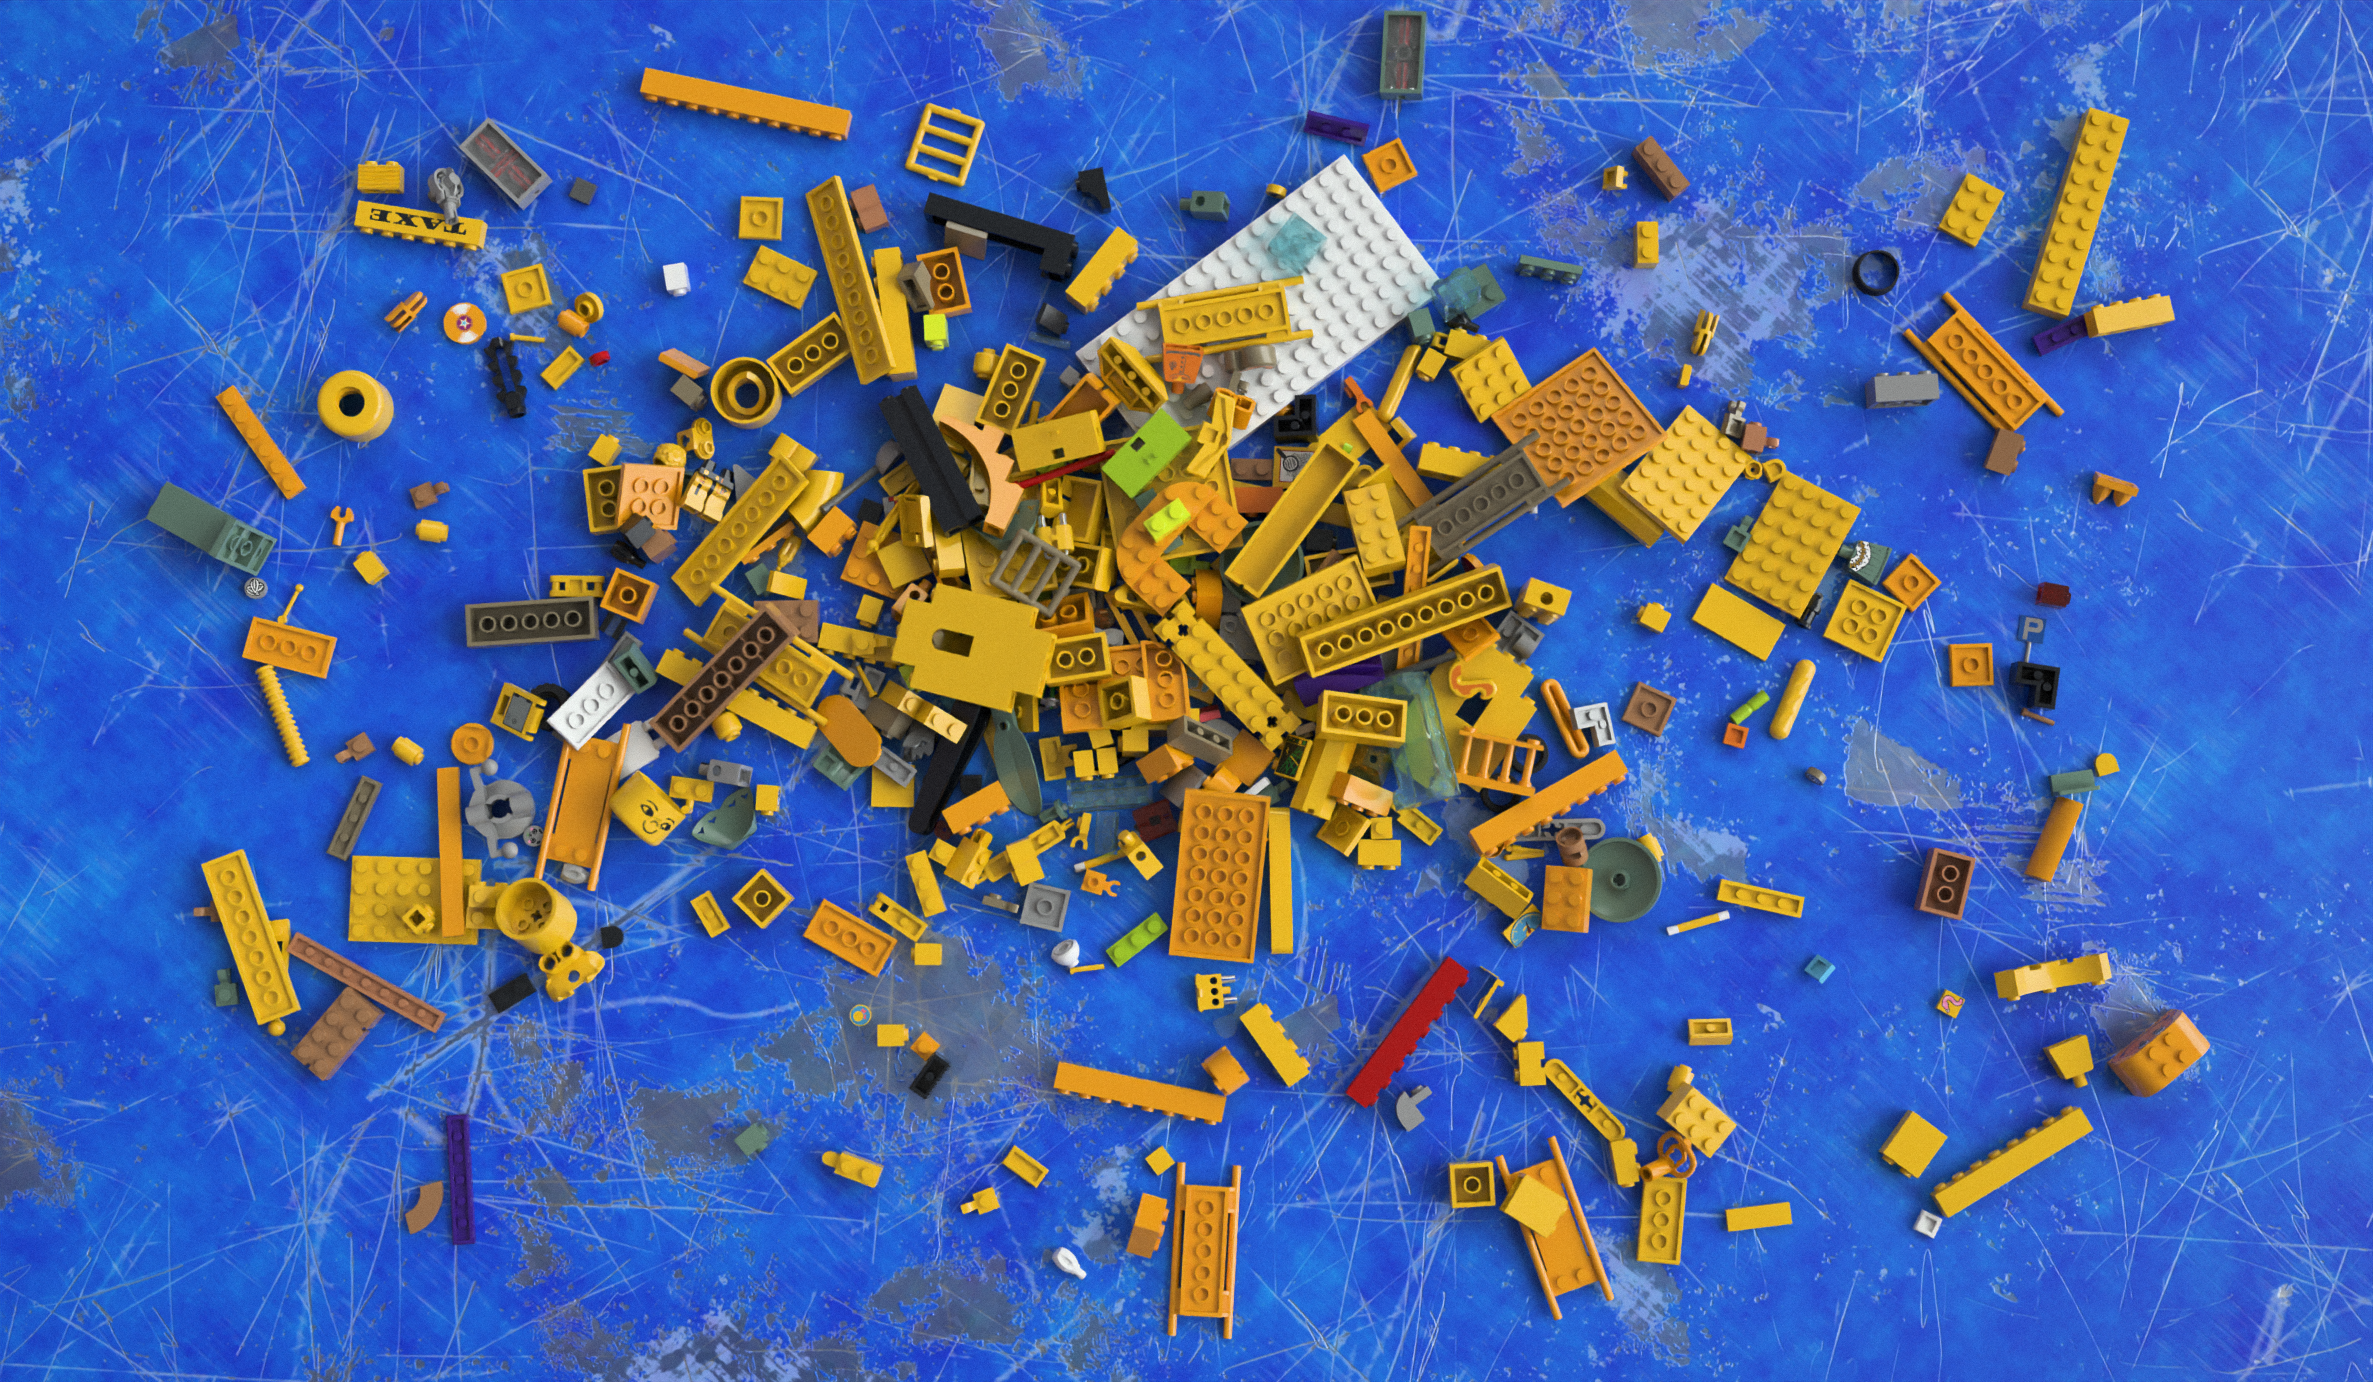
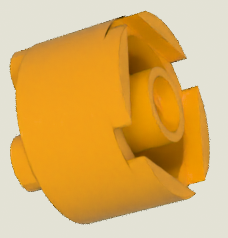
M1220 763L1199 789L1235 792L1242 781Z
M1224 1045L1205 1059L1201 1065L1213 1078V1082L1218 1089L1227 1096L1248 1082L1250 1078Z

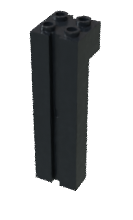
M929 193L924 209L927 222L945 227L947 221H952L988 233L987 240L1041 255L1042 259L1039 269L1042 272L1040 277L1065 284L1066 278L1070 279L1073 270L1071 261L1077 258L1079 251L1075 235L945 196Z
M907 386L901 390V395L895 398L892 395L887 396L882 402L878 403L925 496L929 497L930 506L947 539L985 520L917 386Z

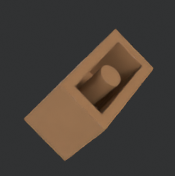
M1997 427L1983 467L2010 476L2011 472L2014 473L2017 468L2018 461H2016L2018 453H2022L2026 441L2023 440L2025 436Z
M658 527L655 530L656 533L641 546L648 557L656 564H659L678 550L674 545L677 541L673 535L667 530L663 531Z

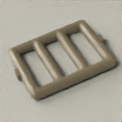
M1021 528L1016 533L1007 550H1003L1000 555L1001 560L989 578V583L1020 602L1038 608L1039 613L1049 618L1055 612L1062 598L1067 596L1071 590L1069 587L1079 572L1081 563ZM1025 539L1033 544L1034 547L1011 585H1008L999 578L1020 543ZM1043 550L1053 557L1032 592L1027 596L1020 592L1018 588L1039 553ZM1062 561L1071 568L1048 607L1036 600L1058 563Z

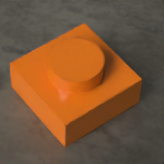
M1727 723L1722 744L1744 749L1749 728Z

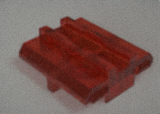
M1167 799L1132 811L1133 818L1136 820L1141 833V839L1144 843L1178 831V825L1173 818ZM1159 815L1161 823L1151 826L1149 818Z

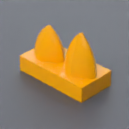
M2096 471L2092 478L2095 482L2093 486V500L2095 504L2106 499L2113 489L2114 502L2119 507L2127 503L2132 496L2136 497L2139 491L2136 484Z

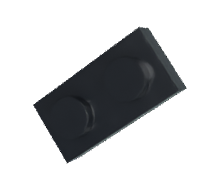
M524 973L488 996L498 1013H502L537 992L528 974Z

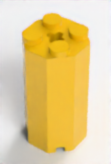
M1622 469L1583 495L1647 549L1664 533L1665 529L1618 491L1620 486L1629 477Z
M1314 737L1289 807L1330 821L1337 799L1329 795L1337 771L1347 773L1357 743Z

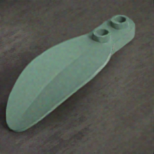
M1014 707L1012 713L990 708L996 729L994 736V760L1000 783L1007 796L1017 808L1030 816H1037L1042 810L1038 775L1027 740L1018 728ZM1003 722L1006 724V729L1003 728Z

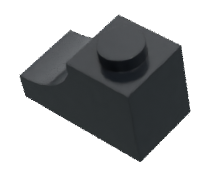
M1103 167L1078 172V179H1075L1077 192L1081 191L1082 197L1087 196L1094 199L1100 205L1103 214L1110 213L1111 205Z

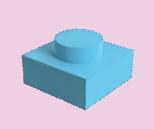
M1817 954L1804 971L1823 984L1834 971L1835 966Z

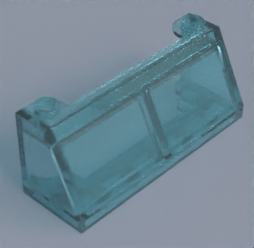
M1429 671L1400 673L1365 687L1366 696L1408 701L1405 743L1399 749L1389 748L1399 789L1393 793V803L1396 811L1409 810L1461 795Z

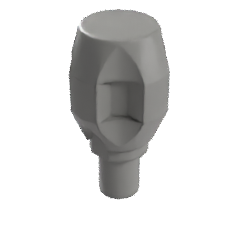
M565 863L560 878L569 883L583 884L589 881L590 872L579 865Z

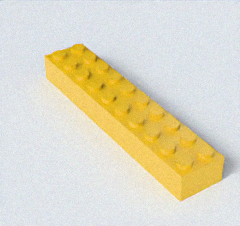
M2089 107L2082 114L2021 308L2060 321L2069 316L2129 125V119Z
M1491 563L1296 633L1295 638L1307 674L1314 678L1511 607L1512 603L1501 567Z

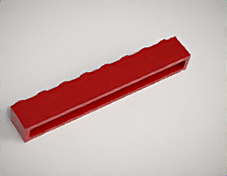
M1447 956L1344 1092L1363 1107L1367 1108L1368 1105L1372 1107L1379 1098L1377 1093L1380 1089L1385 1090L1392 1081L1389 1078L1394 1071L1398 1073L1405 1064L1402 1061L1407 1054L1411 1056L1418 1045L1415 1043L1420 1037L1423 1039L1428 1034L1430 1023L1433 1020L1436 1022L1443 1014L1441 1009L1445 1003L1449 1005L1456 996L1454 992L1458 986L1462 988L1469 979L1467 976L1469 971Z

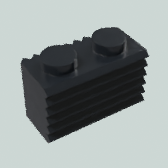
M934 1052L909 1089L923 1099H928L929 1095L932 1094L931 1092L937 1087L936 1085L942 1080L941 1078L947 1073L946 1071L952 1066L951 1062L937 1052Z

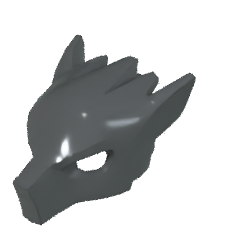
M913 719L906 731L902 747H904L902 760L913 762L922 759L923 754L931 756L935 743L938 742L939 733Z

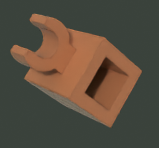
M1749 422V424L1744 425L1739 447L1740 450L1746 453L1760 455L1764 447L1770 449L1778 448L1780 439L1766 437L1767 427H1762V424L1759 422Z

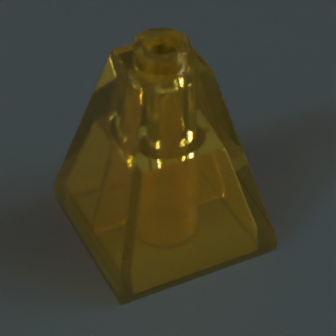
M1357 743L1347 773L1383 787L1398 750ZM1370 756L1376 759V763L1370 762Z

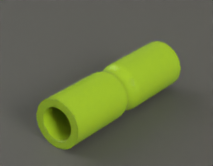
M1761 690L1749 699L1746 704H1743L1729 715V718L1735 725L1740 724L1753 711H1756L1769 701V696L1765 691Z

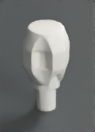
M1060 1247L1052 1255L1053 1261L1062 1271L1075 1274L1080 1280L1084 1279L1087 1275L1080 1268L1074 1254L1068 1249Z

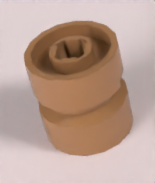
M1567 827L1557 833L1556 842L1562 863L1568 867H1578L1588 860L1589 855L1583 832L1577 827Z

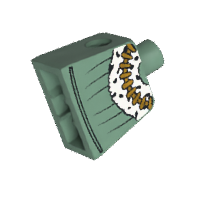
M1858 540L1852 548L1842 544L1837 555L1847 559L1844 566L1845 571L1866 585L1874 587L1878 584L1892 548Z

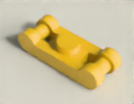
M550 576L552 590H549V597H604L602 583H605V576ZM560 583H565V590H560ZM588 583H594V590H588Z

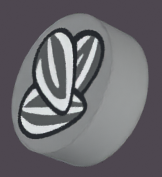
M254 577L246 582L244 589L250 598L261 599L267 594L268 586L264 580Z

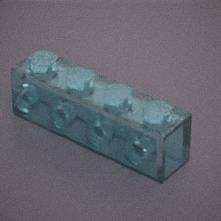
M1142 774L1114 776V778L1102 779V777L1093 778L1092 781L1083 782L1080 779L1066 780L1069 813L1154 806L1152 783L1148 784Z

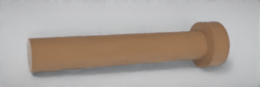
M2026 708L2021 710V716L2026 715L2051 726L2055 724V721L2027 711Z

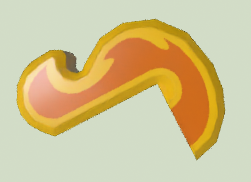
M1460 660L1453 662L1448 669L1447 682L1450 691L1456 697L1467 699L1480 692V698L1487 700L1496 694L1497 686L1491 678L1462 681Z

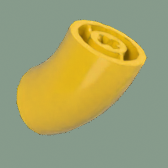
M804 470V477L809 483L786 508V512L806 536L827 515L820 511V507L841 492L844 473Z

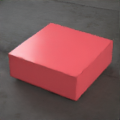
M1217 704L1199 708L1200 722L1221 718Z

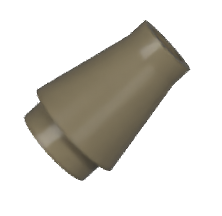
M1206 382L1199 383L1182 402L1190 411L1211 401L1214 393Z

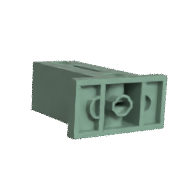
M168 481L160 489L159 495L155 503L150 507L146 517L149 521L206 551L212 557L255 576L259 574L278 540Z

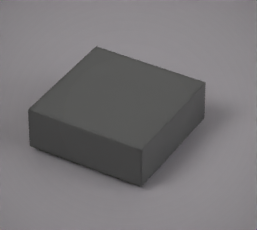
M577 177L569 197L589 206L598 187Z

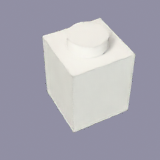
M684 262L663 266L666 288L670 295L673 294V296L678 297L686 295V292L691 291L688 270Z

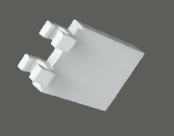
M654 717L644 723L641 720L631 723L632 726L619 782L659 758V750L668 745L662 737L655 741L650 737L648 732L653 728L649 722ZM622 730L605 740L619 743Z

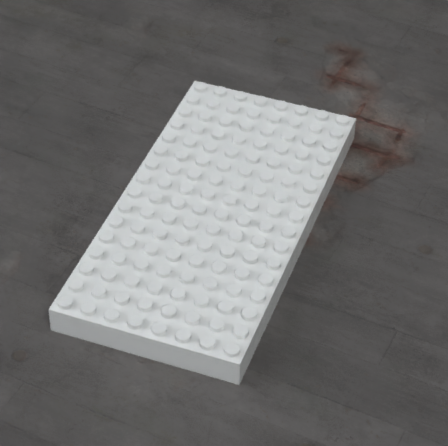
M1345 154L1146 300L1303 275L1304 284L1287 286L1284 289L1291 332L1312 329L1313 337L1269 344L1275 347L1277 366L1275 368L1265 369L1261 367L1240 372L1242 373L1240 380L1250 384L1247 393L1237 390L1236 395L1246 396L1254 400L1256 405L1246 430L1232 427V439L1227 452L1272 420L1285 406L1295 403V395L1307 394L1404 322L1407 313L1423 308L1445 290V285ZM1135 308L1075 353L1077 360L1086 372H1093L1105 384L1104 390L1108 388L1111 390V388L1101 378L1097 350L1109 337L1113 336L1135 347L1144 358L1145 356L1162 354L1164 337L1159 308L1137 311V308ZM1266 334L1257 335V336H1250V337H1244V338H1238V339H1232V340H1226V341H1220V342H1214V343H1208V344H1202V345H1196V346L1205 347V346H1211V345H1217V344H1223V343H1229V342H1235V341H1241V340H1247V339L1265 337ZM1225 352L1203 355L1195 383H1185L1183 394L1171 392L1172 382L1165 381L1163 362L1150 364L1163 378L1168 400L1160 408L1182 428L1200 425L1202 421L1211 423L1212 418L1207 415L1211 401L1189 411L1182 400L1199 383L1206 382L1213 393L1217 387L1228 389L1233 374L1225 371L1223 355ZM1123 402L1115 409L1134 435L1154 415L1148 412L1129 410Z

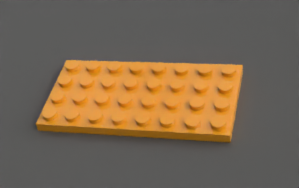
M1185 788L1169 955L1244 963L1254 962L1271 796Z

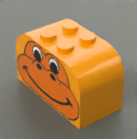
M2170 1009L2109 1060L2107 1064L2134 1096L2146 1098L2159 1092L2197 1061L2209 1049L2210 1043L2182 1010Z

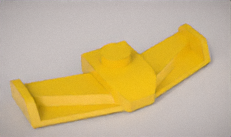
M1215 391L1211 423L1202 421L1195 439L1203 445L1184 471L1205 479L1222 453L1228 448L1232 439L1231 433L1236 405L1235 398Z

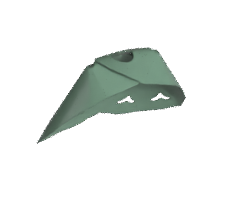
M1039 500L1020 502L1016 510L1017 512L1020 509L1019 515L1014 514L1003 539L983 532L985 520L981 521L980 527L975 525L971 527L998 550H1007L1019 529L1022 528L1031 534L1034 533L1039 511ZM1033 505H1035L1032 511L1028 508V506L1032 507ZM1023 539L1020 545L1026 544L1028 541Z
M750 788L737 790L724 800L720 809L707 813L696 824L692 835L699 841L727 850H734L757 830L754 802ZM748 793L747 799L741 797V795H746ZM735 800V807H729V805L733 804V801ZM716 817L715 823L708 822L709 820H713V818ZM703 827L704 833L698 834V832H700L701 828Z

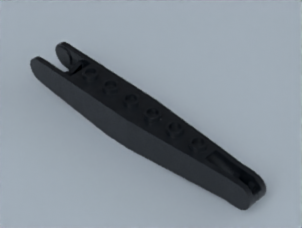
M955 700L950 715L968 726L957 744L941 735L909 818L908 825L913 833L929 835L934 830L942 813L941 811L945 808L983 737L992 714L990 708Z

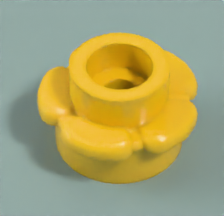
M1751 460L1742 472L1748 480L1759 479L1762 476L1763 466L1760 462Z

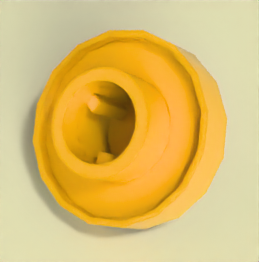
M584 292L577 296L574 303L575 311L582 318L587 319L586 322L594 323L602 318L604 312L603 304L597 295L592 292Z

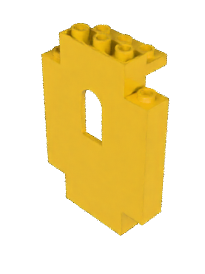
M939 583L936 584V588H933L931 592L932 603L907 598L906 603L902 606L901 614L903 616L901 623L896 628L897 639L896 643L892 645L890 655L892 656V661L914 668V671L912 670L909 676L911 688L1012 713L1017 693L1042 698L1058 636L1034 629L1039 611L1038 608ZM940 629L974 636L969 657L936 649L932 643L934 633Z
M1495 643L1467 663L1455 649L1448 648L1446 653L1455 651L1457 659L1437 665L1407 708L1405 743L1408 745L1394 766L1446 802L1460 783L1449 780L1451 770L1455 771L1459 766L1465 736L1458 734L1459 729L1469 726L1477 728L1476 732L1516 740L1537 710L1534 706L1535 701L1526 695L1524 698L1520 697L1534 677L1531 673L1533 669L1523 662L1521 665L1514 662L1515 657L1505 650L1501 653L1495 649L1497 647ZM1460 660L1462 681L1491 678L1497 686L1496 694L1473 726L1455 715L1466 699L1456 697L1450 691L1447 682L1448 669L1453 662ZM1473 737L1467 765L1468 774L1476 775L1480 770L1485 739ZM1494 741L1488 769L1489 778L1504 758L1507 745L1505 743ZM1467 784L1469 787H1471L1478 793L1483 788L1480 786Z

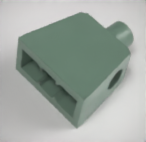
M1192 191L1191 198L1181 197L1180 210L1190 211L1194 218L1228 222L1230 200L1225 192Z

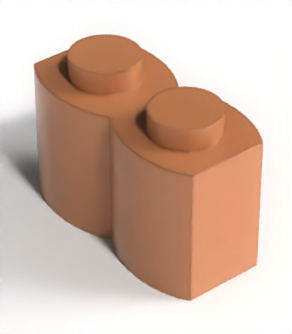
M874 183L850 192L852 198L848 200L852 210H857L859 214L856 221L860 230L864 229L866 234L890 226Z

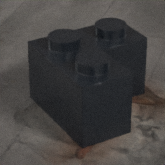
M1316 394L1295 395V415L1274 416V438L1277 444L1319 442V402Z
M2017 661L2011 663L2009 684L2029 687L2027 708L2043 711L2055 710L2060 668Z

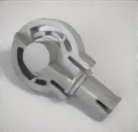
M439 168L428 178L430 189L428 197L443 209L445 223L455 225L459 222L456 209L461 206L460 198L464 194L463 184L452 168Z

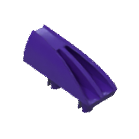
M1380 654L1314 678L1309 676L1306 671L1293 677V683L1304 707L1307 708L1318 704V696L1324 690L1348 693L1363 687L1366 692H1369L1368 686L1375 690L1377 687L1376 682L1384 680L1385 675Z

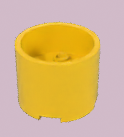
M523 878L515 881L503 891L496 906V921L501 931L527 950L536 954L555 952V949L571 939L577 924L576 911L568 898L538 878Z

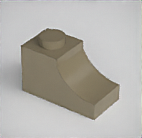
M923 260L904 264L896 278L914 313L931 310L935 305L930 291V280L932 277Z

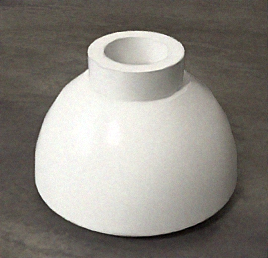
M1068 939L1059 943L1051 953V958L1056 963L1067 965L1068 968H1073L1079 963V945L1076 940Z

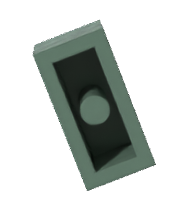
M1428 307L1407 313L1404 322L1411 344L1422 346L1430 343L1429 340L1432 339L1435 328Z
M634 642L617 652L613 659L614 664L638 695L653 686L659 677V674Z

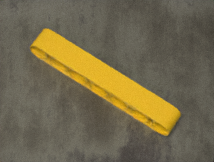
M1270 807L1268 839L1271 954H1293L1290 808Z

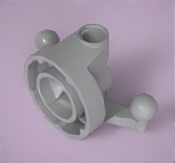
M487 759L481 766L470 768L475 792L471 797L469 807L465 808L466 818L470 826L474 825V828L487 837L491 859L501 856L512 859L518 853L517 845L513 842H507L501 849H498L497 839H514L524 834V831L532 825L535 818V801L527 788L511 780H500L487 786L484 785L480 774L484 773L487 776H492L498 770L497 762ZM500 799L509 801L513 813H507L503 818L493 817L492 805Z

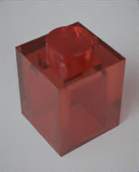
M2048 582L2040 583L2038 585L2035 605L2055 609L2065 608L2071 599L2069 586Z

